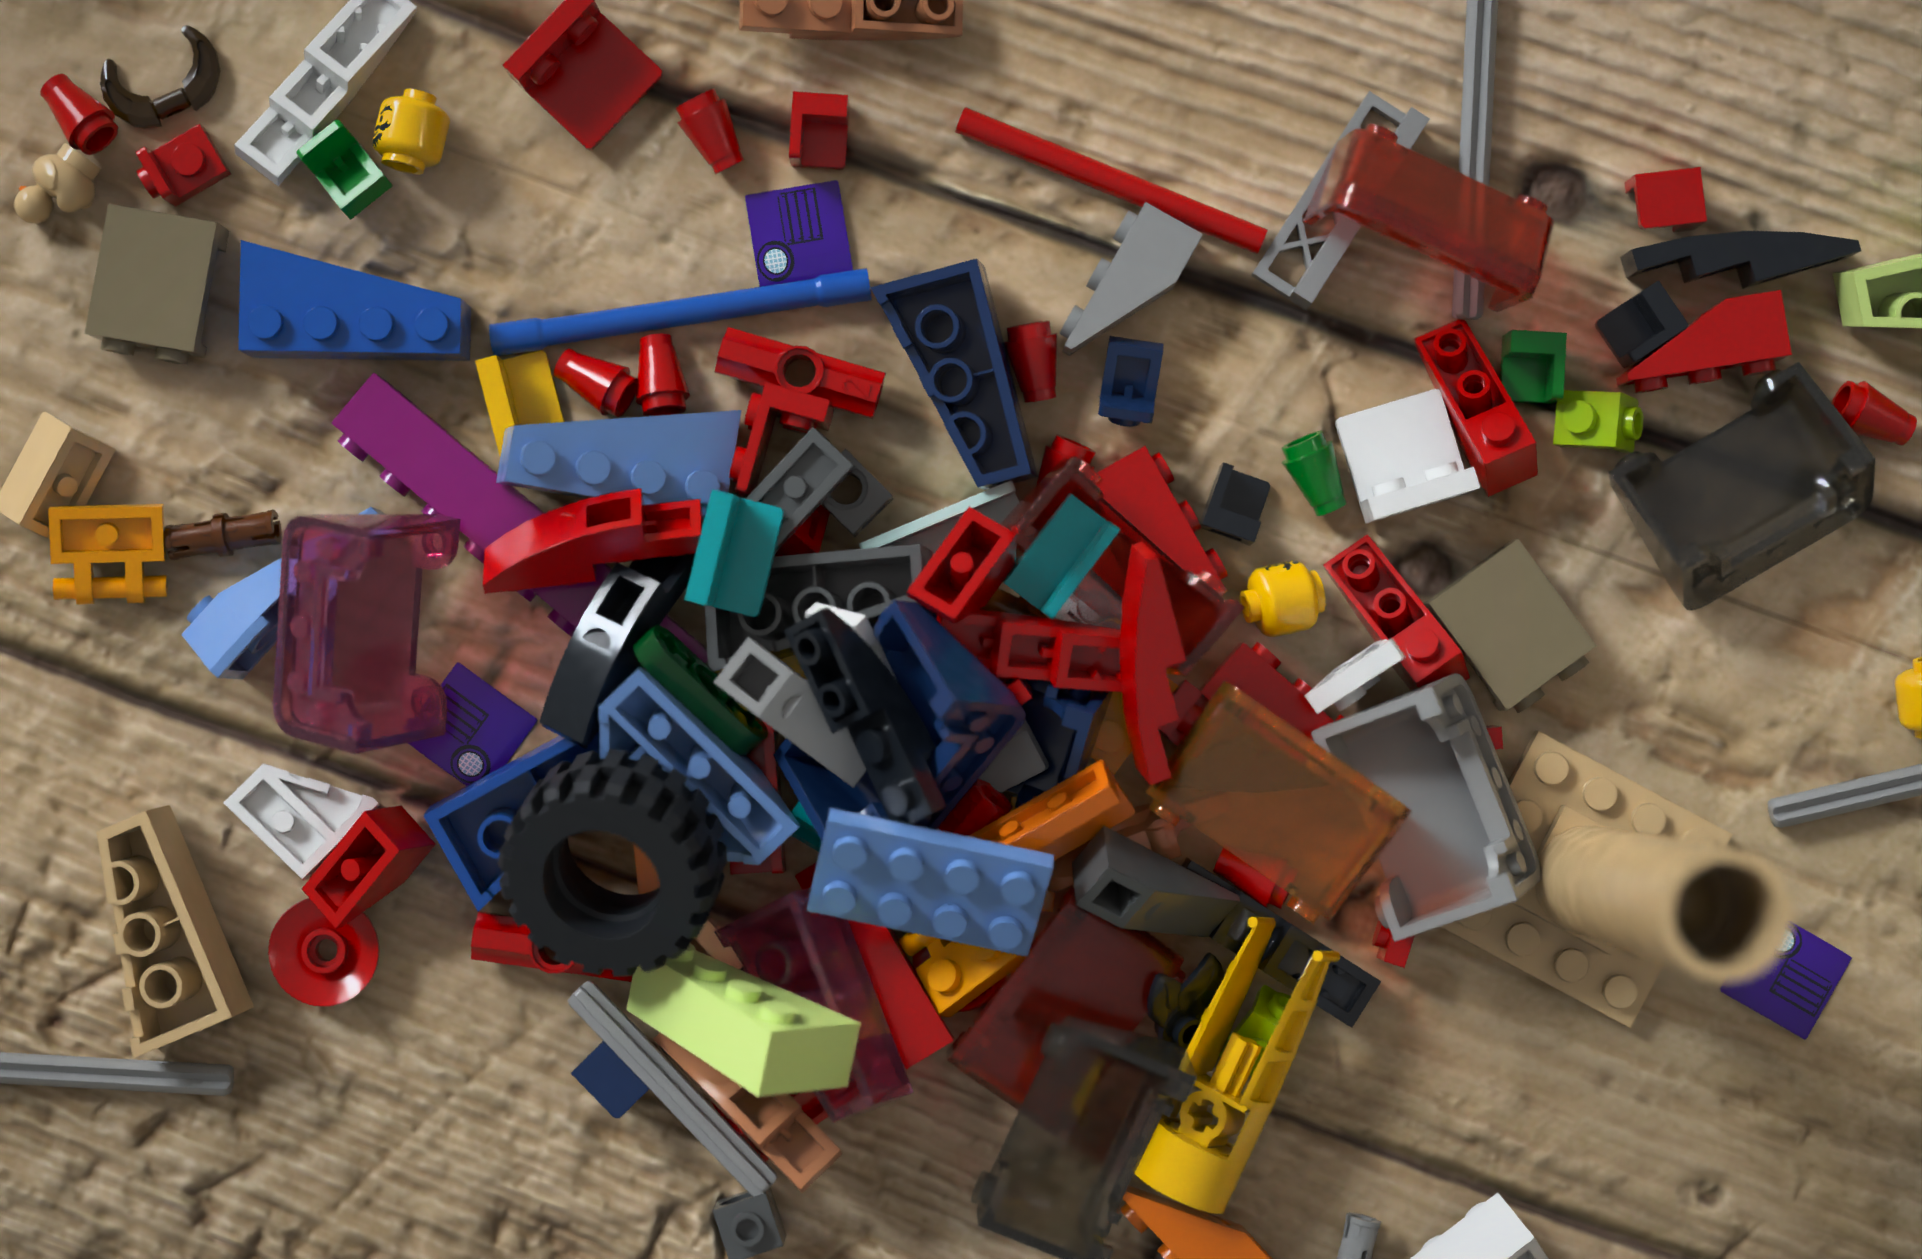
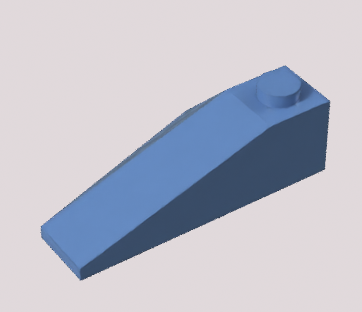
M370 507L223 590L214 599L210 595L206 596L188 614L187 620L191 624L181 635L208 670L217 678L243 680L389 517L381 510Z

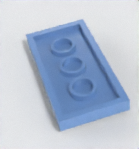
M830 808L809 894L807 911L1028 957L1052 874L1054 855Z

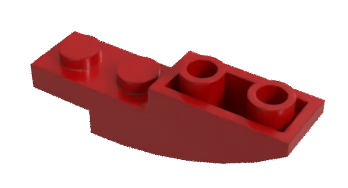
M642 488L579 500L548 511L505 533L484 549V593L516 592L524 589L595 582L596 564L622 563L630 560L682 556L696 553L704 523L701 499L645 505Z

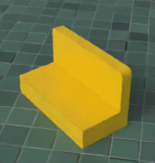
M539 350L504 360L497 355L475 360L499 456H501L505 428L514 425L565 422L548 355L545 351Z

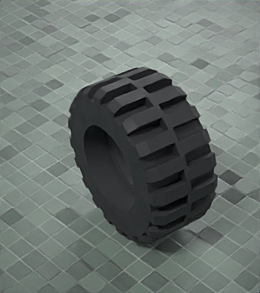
M609 750L604 759H600L598 752L591 751L578 754L573 763L562 761L550 769L545 779H539L514 816L504 835L506 841L499 851L498 866L504 873L499 879L502 896L506 900L513 899L514 901L509 912L519 927L526 924L530 929L528 938L539 949H542L544 945L556 953L553 959L567 966L573 961L584 965L583 972L600 976L604 969L613 970V976L616 977L633 976L638 966H641L643 972H650L664 966L667 958L676 959L685 952L692 939L699 935L721 890L725 878L722 871L727 863V846L722 841H719L724 832L720 820L715 814L707 815L706 809L710 802L700 789L697 788L691 792L684 785L687 777L675 768L670 773L658 768V759L642 754L638 761L629 759V752L626 750ZM585 831H603L629 840L639 847L652 862L659 878L660 887L643 894H621L597 885L577 866L569 848L568 837Z

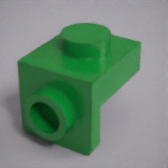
M334 120L322 131L315 134L312 139L296 152L297 156L316 176L338 207L350 220L393 186L363 146L340 120Z

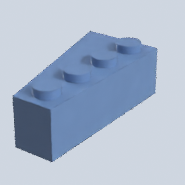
M742 410L514 425L505 428L496 483L585 499L612 492L642 488L645 505L701 499L703 517L705 519L712 489L725 493L729 491V472L735 454Z

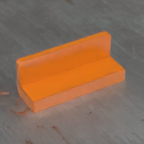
M1100 759L967 837L1053 854L1055 861L1093 839L1103 826L1112 828L1133 816L1135 809L1133 803L1105 762Z

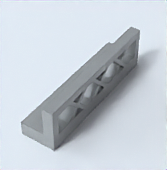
M1369 91L1251 276L1304 310H1307L1430 118L1413 107L1405 114ZM1370 109L1398 126L1388 143L1365 147L1360 125ZM1354 136L1357 149L1343 152ZM1381 153L1370 169L1367 155ZM1359 157L1364 178L1360 187L1336 193L1331 172L1336 162ZM1325 181L1328 195L1314 198ZM1352 198L1341 215L1338 201ZM1330 203L1335 226L1327 235L1307 239L1302 215L1308 207ZM1296 226L1299 241L1285 243ZM1322 244L1312 260L1309 246ZM1301 248L1306 271L1296 287L1268 271L1278 253Z

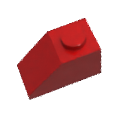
M969 506L909 587L907 597L953 624L958 623L986 606L1015 566L1017 534Z
M402 805L364 811L303 886L302 890L335 928H341L405 883L436 843Z

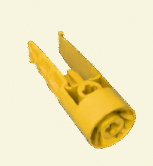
M1250 917L1247 924L1252 930L1234 960L1228 966L1226 975L1208 1008L1205 1009L1201 1022L1184 1056L1180 1059L1177 1070L1131 1167L1137 1177L1158 1192L1182 1204L1208 1213L1222 1214L1225 1211L1276 1103L1291 1064L1296 1058L1297 1050L1307 1024L1317 1005V999L1330 962L1340 960V954L1337 951H1315L1244 1094L1241 1092L1262 1049V1046L1258 1045L1255 1040L1232 1032L1212 1077L1207 1075V1072L1212 1071L1276 926L1275 919L1271 917ZM1191 1085L1203 1090L1195 1091L1186 1097ZM1208 1105H1214L1212 1113L1219 1118L1217 1124L1211 1125L1213 1116L1207 1112ZM1249 1112V1115L1244 1123L1245 1113ZM1242 1127L1235 1145L1228 1142V1139L1238 1133Z

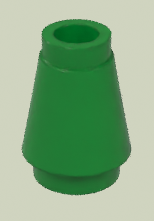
M1322 431L1302 436L1281 448L1286 458L1282 462L1283 466L1310 506L1313 507L1316 516L1331 513L1347 504L1343 495L1344 491L1333 442L1326 441Z

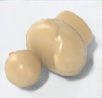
M64 143L57 154L41 156L34 162L32 172L36 185L20 186L18 188L19 192L14 200V208L17 215L28 223L38 224L44 222L53 211V197L57 199L58 207L67 213L89 208L93 204L95 197L93 180L100 173L101 169L71 146Z

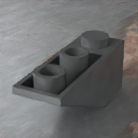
M1106 826L1099 830L1072 862L1076 905L1122 929L1208 937L1240 902L1239 895Z

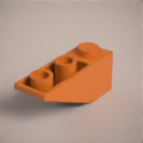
M1126 1184L1118 1189L1121 1198L1126 1202L1120 1208V1211L1141 1234L1150 1228L1158 1236L1163 1244L1157 1250L1164 1259H1273L1241 1224Z

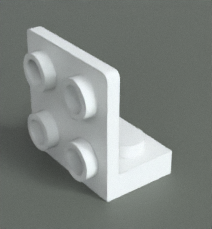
M1433 389L1338 418L1335 422L1365 524L1461 496L1480 488L1475 468L1464 469L1439 389Z

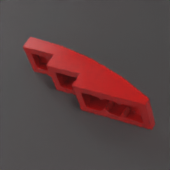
M1139 542L1131 546L1122 599L1120 671L1124 716L1135 768L1150 785L1172 778L1158 727L1179 720L1165 668L1186 661L1159 557L1145 543Z
M978 610L956 624L937 615V621L996 677L1050 681L1055 688L1122 692L1120 671L1121 629L987 610Z
M817 862L795 875L807 899H809ZM815 913L906 1070L954 1041L953 1035L942 1017L938 1015L918 974L899 945L898 938L891 928Z

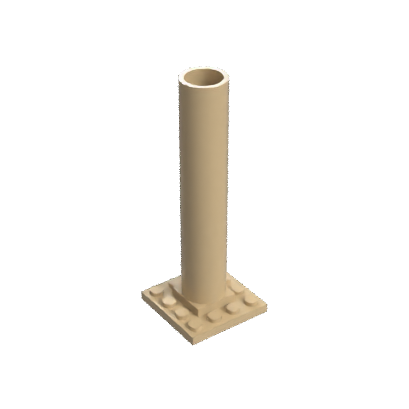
M1534 731L1508 783L1536 850L1541 868V879L1516 901L1439 926L1620 1024L1631 1028L1664 964L1719 982L1745 980L1772 965L1785 949L1794 921L1791 895L1779 872L1758 855L1726 847L1733 834L1540 731Z

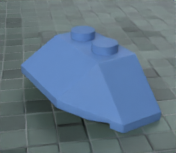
M639 667L599 706L600 759H604L609 750H626L629 752V759L639 761L642 754L658 759V768L668 773L675 768L685 775L687 780L684 785L691 792L697 788L700 789L710 803L706 809L707 815L715 814L720 820L724 832L719 841H722L727 846V862L760 865L799 828L800 824L762 770L747 756L739 755L730 749L644 669Z

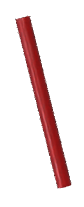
M967 107L964 108L957 124L955 133L1140 208L1147 202L1197 231L1258 255L1268 229Z

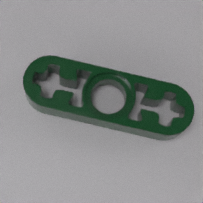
M655 625L634 643V653L646 671L734 752L746 756L768 737L767 728L762 720L717 686L714 681L718 675L668 629L661 625Z

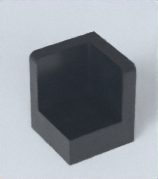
M1659 280L1595 322L1596 329L1622 368L1636 362L1689 326Z
M1223 462L1219 466L1200 521L1201 529L1246 545H1251L1255 542L1261 525L1259 519L1270 490V484L1267 481L1233 470V465Z

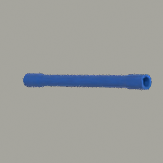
M864 268L823 274L809 280L548 319L529 318L489 324V337L493 355L504 356L538 351L552 345L813 306L832 307L872 301L868 270Z

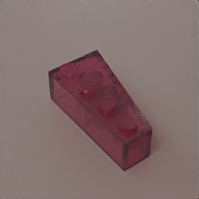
M811 888L793 891L714 932L724 948L732 947L743 965L740 970L861 1023L848 1087L813 1091L831 1121L835 1123L874 1111L914 1092L848 919L807 911Z

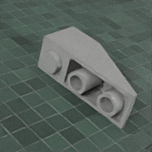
M1147 202L1144 203L1138 215L1129 210L1113 237L1115 241L1121 243V246L1112 262L1101 258L1086 287L1095 292L1085 310L1075 305L1059 333L1068 339L1062 352L1070 356L1171 291L1203 234Z
M748 637L715 679L714 683L854 788L867 770L848 729L846 728L832 734L808 681L757 641Z

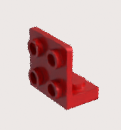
M564 0L502 65L511 79L587 150H593L663 76L662 70L600 12L595 0Z
M765 382L762 395L752 393L744 420V425L748 426V430H752L747 448L737 446L729 472V478L737 483L735 491L742 497L747 498L757 487L776 417L781 418L779 423L783 425L782 428L806 435L812 427L829 431L834 414L831 401Z

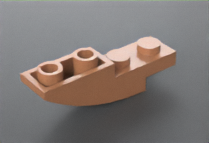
M740 0L739 31L787 33L791 39L848 41L925 40L961 37L963 29V0Z
M662 1033L653 1038V1041L728 1119L730 1118L801 1193L813 1184L843 1154L841 1149L807 1116L800 1105L788 1093L758 1097Z

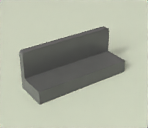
M814 427L808 431L746 498L777 506L785 511L775 553L856 468Z

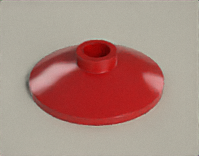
M310 898L294 904L282 914L272 930L268 946L270 967L278 984L291 997L312 1006H334L358 995L373 978L380 954L377 932L371 920L364 912L343 927L335 928ZM324 939L333 941L337 946V954L332 960L324 959L319 953V945Z

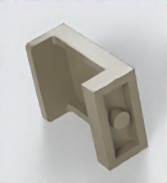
M108 203L85 334L102 340L100 349L109 352L134 355L135 346L155 349V359L188 365L189 356L205 358L207 347L201 344L216 255L217 251L226 252L229 230L213 221Z
M1519 539L1507 542L1423 603L1460 648L1465 659L1495 698L1493 704L1498 711H1508L1512 707H1514L1517 713L1524 711L1545 695L1540 687L1554 676L1558 675L1561 681H1564L1584 668L1589 663L1584 655L1596 647V644Z

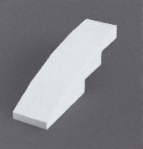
M349 0L304 49V60L269 97L270 107L235 143V154L279 186L301 161L296 154L297 150L312 139L315 134L336 120L391 49L417 12V6L409 0Z

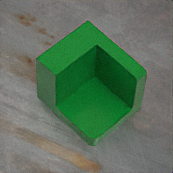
M1511 330L1502 336L1500 381L1513 402L1555 404L1563 399L1567 333Z

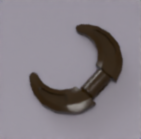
M185 25L182 27L181 32L189 40L193 51L192 67L186 78L182 81L184 88H178L155 98L153 102L149 96L130 93L123 88L117 76L116 63L112 59H107L103 64L100 77L104 101L115 116L134 127L144 129L162 127L160 118H168L190 108L191 105L195 111L199 110L210 101L215 93L221 72L218 53L209 39L191 26Z

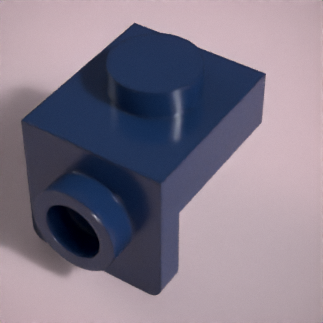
M1109 336L1099 396L1098 415L1108 417V420L1114 424L1127 427L1138 426L1140 422H1153L1155 397L1164 344Z

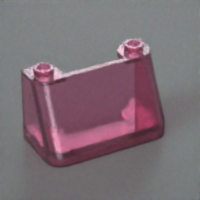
M317 514L297 516L288 523L282 540L273 694L274 717L284 733L294 738L353 754L445 735L447 699L444 690L435 679L416 673L422 570L443 569L453 562L459 546L460 519L440 514Z

